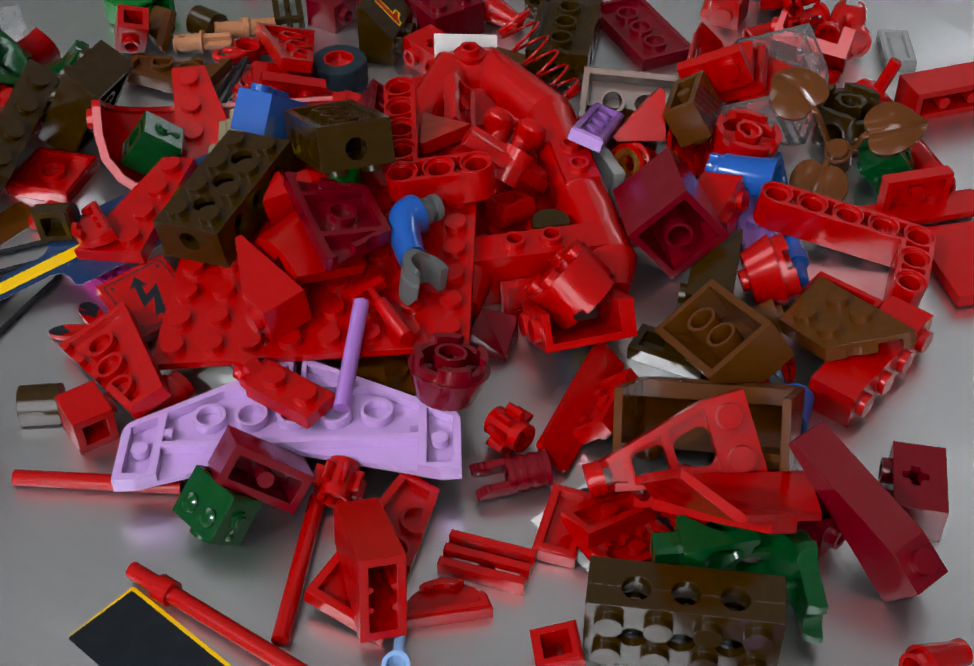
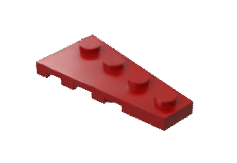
M257 22L255 35L278 68L282 70V73L298 76L301 73L311 74L314 57V30Z
M205 65L171 68L175 122L177 126L183 128L182 154L180 158H199L208 154L209 145L218 143L219 121H226L227 118Z

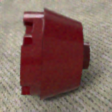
M456 333L430 334L429 342L423 344L416 342L413 347V353L408 358V368L417 398L423 404L443 411H458L471 406L491 373L487 349L482 344L476 349L471 345L463 343L464 335Z

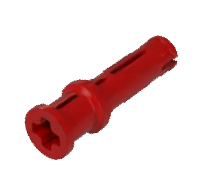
M818 2L812 8L805 9L798 18L795 17V13L792 11L793 19L788 18L787 29L806 34L809 30L817 28L822 22L830 21L831 17L828 7L823 2ZM772 21L743 29L742 37L769 39L770 35L765 32L769 30Z

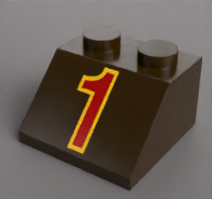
M362 0L356 8L359 49L364 52L367 63L395 67L400 57L403 56V37L417 31L416 23L413 22L412 10L403 0Z

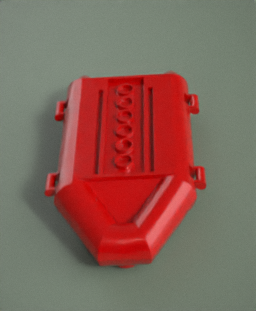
M464 42L454 51L439 52L416 86L420 110V126L422 125L423 114L444 116V76L451 72H455L475 92V122H484L487 110L495 106L507 110L513 116V119L530 118L540 122L546 130V138L535 151L538 156V165L547 171L549 185L543 194L539 193L533 196L535 213L543 209H557L566 213L571 222V225L549 226L532 230V218L500 230L491 222L485 200L478 201L472 319L478 316L483 306L500 304L498 281L535 276L538 273L543 275L551 266L548 263L551 255L564 245L567 248L577 239L580 242H584L616 274V277L611 278L614 281L612 287L628 294L638 264L634 248L638 246L626 234L622 218H619L618 211L591 149L567 139L571 128L582 116L576 119L573 107L564 95L494 46L481 47L475 42Z

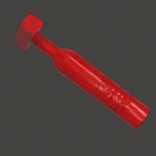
M381 275L357 287L351 295L352 302L355 298L366 299L371 296L375 301L374 308L400 343L403 345L410 344L414 340V333L386 297H381L378 293L387 287Z

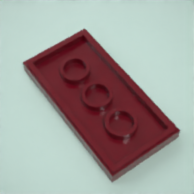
M611 0L603 2L601 29L642 72L687 60L691 44L646 0Z

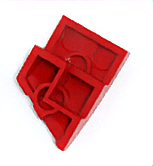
M296 210L256 240L258 249L280 269L286 271L288 276L299 285L362 274L367 266L362 255L333 271L325 272Z

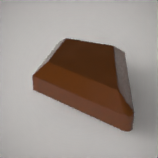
M155 5L149 14L148 38L159 51L165 54L171 34L175 30L174 22L177 13L171 9Z

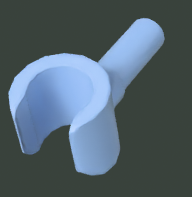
M406 635L394 637L393 650L384 656L381 663L382 666H411L410 659L405 652Z

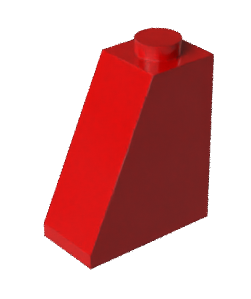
M374 497L334 503L335 546L360 643L407 635L406 553L379 498Z

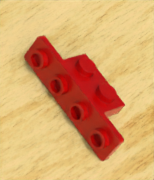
M948 165L883 175L877 203L860 207L919 225L973 217L974 190L964 189L950 192L954 172Z
M605 342L593 344L536 443L538 450L545 449L547 451L550 463L559 473L569 471L583 444L599 438L605 440L613 435L615 387L639 378L631 368L624 370L623 362Z

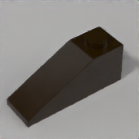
M735 229L730 234V237L716 246L690 269L688 284L680 283L677 305L681 306L710 279L715 280L732 294L734 293L743 229Z

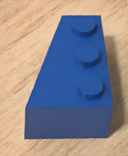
M251 83L250 89L238 88L230 128L283 139L287 137L283 109L309 106L310 104L289 99L290 93L282 92L269 86Z

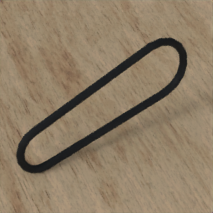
M248 56L242 58L234 66L217 92V96L220 98L231 78L238 70L221 103H227L233 87L239 81L249 62Z

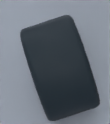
M333 45L325 47L314 54L312 73L314 78L326 80V90L334 92L347 90L360 94L367 88V58L360 49L349 45Z

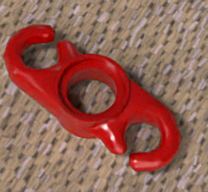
M258 37L236 39L234 46L222 49V53L227 56L220 55L221 52L218 49L212 52V58L215 62L219 63L220 58H231L232 66L236 65L245 56L249 57L248 64H252L254 61H260L261 55H269Z

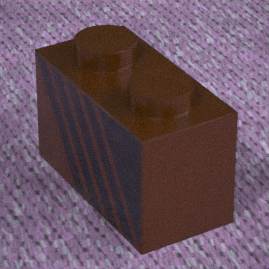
M704 70L673 83L662 114L681 148L692 143L699 145L707 141L712 136L718 117L721 101Z

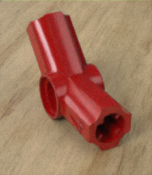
M473 124L463 136L457 151L459 153L483 151L490 154L493 159L496 179L513 189H519L531 197L545 192L549 185L547 171L533 162V157L508 142L504 144Z

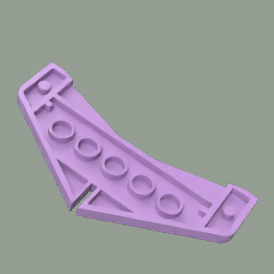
M313 360L302 361V377L336 394L339 369ZM296 362L279 363V365L296 373ZM356 376L350 410L348 412H339L332 408L309 429H306L247 397L246 390L240 386L239 380H236L127 424L121 434L111 483L114 492L144 490L189 479L196 465L209 466L208 461L228 425L300 456L327 460L334 455H344L356 460L360 466L439 480L462 479L461 418L456 411H443L431 408L423 404L416 396Z

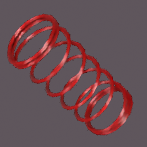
M528 8L498 29L497 33L501 36L500 39H505L528 26L536 24L511 49L510 53H515L536 41L546 38L521 66L525 67L546 55L556 52L553 58L535 74L541 78L556 69L566 66L564 71L550 84V86H553L567 72L569 64L564 63L544 73L542 72L557 58L559 50H550L532 59L546 45L549 35L540 36L520 46L538 28L540 21L529 22L508 33L533 13L531 8ZM571 78L553 86V88L556 89L576 80L573 86L561 93L570 100L581 91L582 83H578L579 78Z

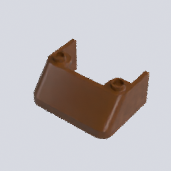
M661 376L636 378L615 387L612 452L698 400L742 388L745 392L767 469L789 471L797 462V459L788 443L800 436L805 387L755 382L713 383L708 379ZM704 427L691 429L678 437L674 444V449L714 452L708 431ZM654 445L635 454V458L647 460L660 459V452L664 451L662 446Z

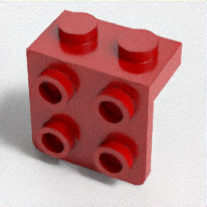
M746 40L679 62L677 64V72L680 78L683 79L704 70L716 93L732 88H741L745 84L754 82V45L751 40Z
M254 61L251 66L252 83L290 93L289 98L325 95L327 89L326 80L314 78L312 71L311 74L301 73L298 76L282 73V70L278 68L276 63Z

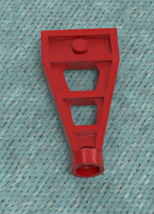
M742 388L698 400L602 459L582 465L592 499L609 494L610 492L647 490L644 485H635L637 474L632 465V458L635 454L654 445L662 446L668 470L682 468L692 476L710 473L768 472L745 392ZM695 427H704L708 431L713 447L714 461L707 466L686 467L681 465L677 461L674 451L676 440ZM604 468L609 469L612 474L611 481L606 483L602 470Z

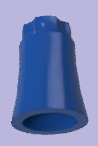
M712 152L704 172L742 175L745 190L749 192L750 198L758 200L761 188L765 183L772 181L782 183L784 160L783 158L753 157L725 153L723 155Z

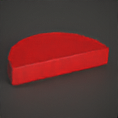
M92 201L81 210L83 217L78 223L73 221L71 224V234L77 243L84 248L104 246L118 239L96 201Z
M440 577L424 582L419 586V591L413 594L407 601V630L493 618V606L484 591L480 590L479 592L474 587L464 584V580L461 578Z

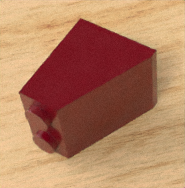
M669 146L613 190L627 236L672 280L731 236L691 169Z

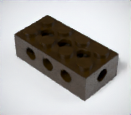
M603 0L540 1L534 20L540 21L539 26L529 36L528 42L540 36L549 35L546 45L532 59L550 50H559L557 58L542 73L555 67L556 64H569L567 72L554 85L571 78H579L578 83L583 82L584 66H592L602 25ZM546 38L536 41L526 47L525 60L546 40ZM556 52L525 66V68L536 74L553 58ZM566 66L556 69L540 79L551 84L564 71ZM576 80L562 86L570 88L575 84Z
M352 99L283 109L287 140H291L295 156L321 174H325L327 178L343 177L348 175V169L362 167L364 172L378 171L384 169V163L396 162L390 116Z
M228 130L153 220L165 255L229 268L237 258L235 238L243 235L250 241L268 217L263 205V198L274 173L280 171L284 176V172H299L291 140Z
M590 556L582 644L585 661L596 662L604 666L615 664L626 666L778 665L787 626L786 576ZM630 597H637L640 599H630ZM680 602H684V603H688V604H687V605H682V604H679V603H680ZM632 634L639 638H628L624 635ZM672 640H682L686 643L679 644L673 642ZM720 645H728L733 647L734 649H726L721 647Z

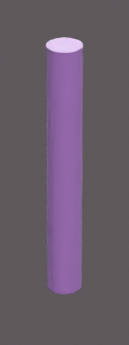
M355 298L353 301L333 408L339 412H348L351 406L369 309V301L364 298Z

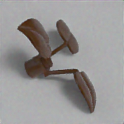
M787 68L778 71L772 77L770 102L774 112L780 118L788 121L803 120L812 112L826 145L824 148L825 161L823 164L812 159L799 163L790 175L789 185L843 201L849 189V182L845 172L851 168L852 155L859 152V147L866 139H869V150L874 155L889 157L911 148L923 137L928 129L927 120L909 107L898 102H884L874 106L866 114L864 127L867 132L862 133L854 145H850L848 141L841 138L832 140L817 106L822 105L829 98L828 85L823 77L806 68Z

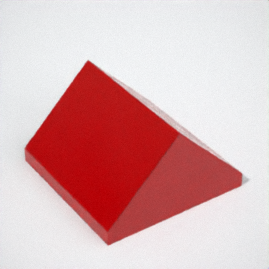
M660 87L651 93L616 130L608 143L613 146L634 141L642 145H657L666 141V122L662 115L665 109V91Z

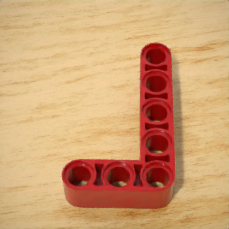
M405 76L388 80L384 85V114L390 116L396 162L384 164L392 206L399 199L409 194L415 195L418 198H425L427 195L436 194L442 200L444 206L483 201L491 198L497 190L491 155L483 151H472L422 158L419 144L421 133L420 110L415 83L411 78Z
M767 182L762 186L753 212V220L756 224L768 230L890 267L883 301H886L893 295L911 305L919 306L929 284L936 244V236L930 229L781 182Z

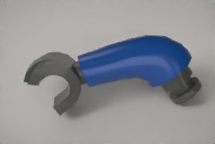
M412 194L406 195L393 205L388 215L387 222L391 227L390 244L401 267L399 298L407 306L417 301L420 283L428 282L438 291L446 287L448 267L436 256L426 253L422 240V235L427 232L429 224L433 223V221H440L445 216L442 200L436 194L427 195L425 198H418Z

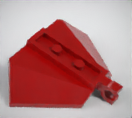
M676 468L636 475L635 485H644L650 493V498L634 497L633 507L652 508L655 511L679 516L683 515L689 518L766 534H792L797 531L798 521L822 520V511L815 488L804 470L710 473L692 476L684 469Z

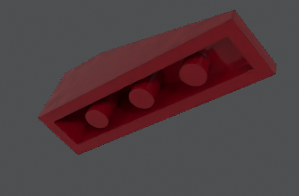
M824 421L816 424L788 443L883 602L917 596L948 572L925 532Z

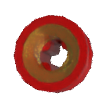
M634 141L618 144L611 152L626 173L625 180L657 156L654 150Z

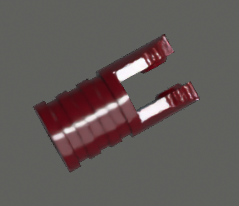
M539 449L537 452H527L524 455L518 454L514 455V457L507 456L469 465L472 477L479 478L499 473L504 474V482L485 485L475 491L478 502L514 495L520 491L526 492L529 489L535 490L543 486H553L551 463L545 449Z

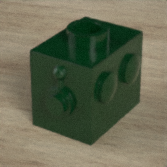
M145 111L123 143L121 165L146 176L163 157L175 156L180 158L182 154L183 128Z
M869 139L865 140L859 147L861 161L857 163L858 170L865 181H869L877 195L879 194L883 175L915 170L911 148L895 156L882 157L874 155L869 150Z
M196 465L172 511L191 527L189 531L197 539L209 544L239 546L263 502L215 483L209 466Z

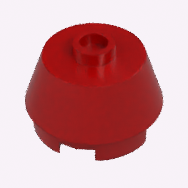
M782 233L769 238L765 234L739 254L743 269L737 271L743 291L751 292L756 305L772 298L775 305L789 306V301L801 296L802 288L796 267H793L788 252L785 251L789 247Z

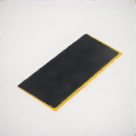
M131 587L69 636V640L99 666H232L136 587Z

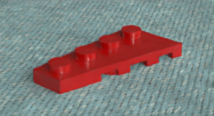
M163 157L106 216L118 239L96 248H84L79 245L74 250L79 260L146 263L159 240L153 220L197 169L198 166L195 158Z
M124 301L59 344L70 358L135 419H139L149 411L155 410L162 402L171 397L170 391L134 314Z
M400 473L379 500L405 550L407 583L438 502L440 489L416 475ZM336 551L306 588L304 601L357 632ZM385 639L373 642L382 647Z

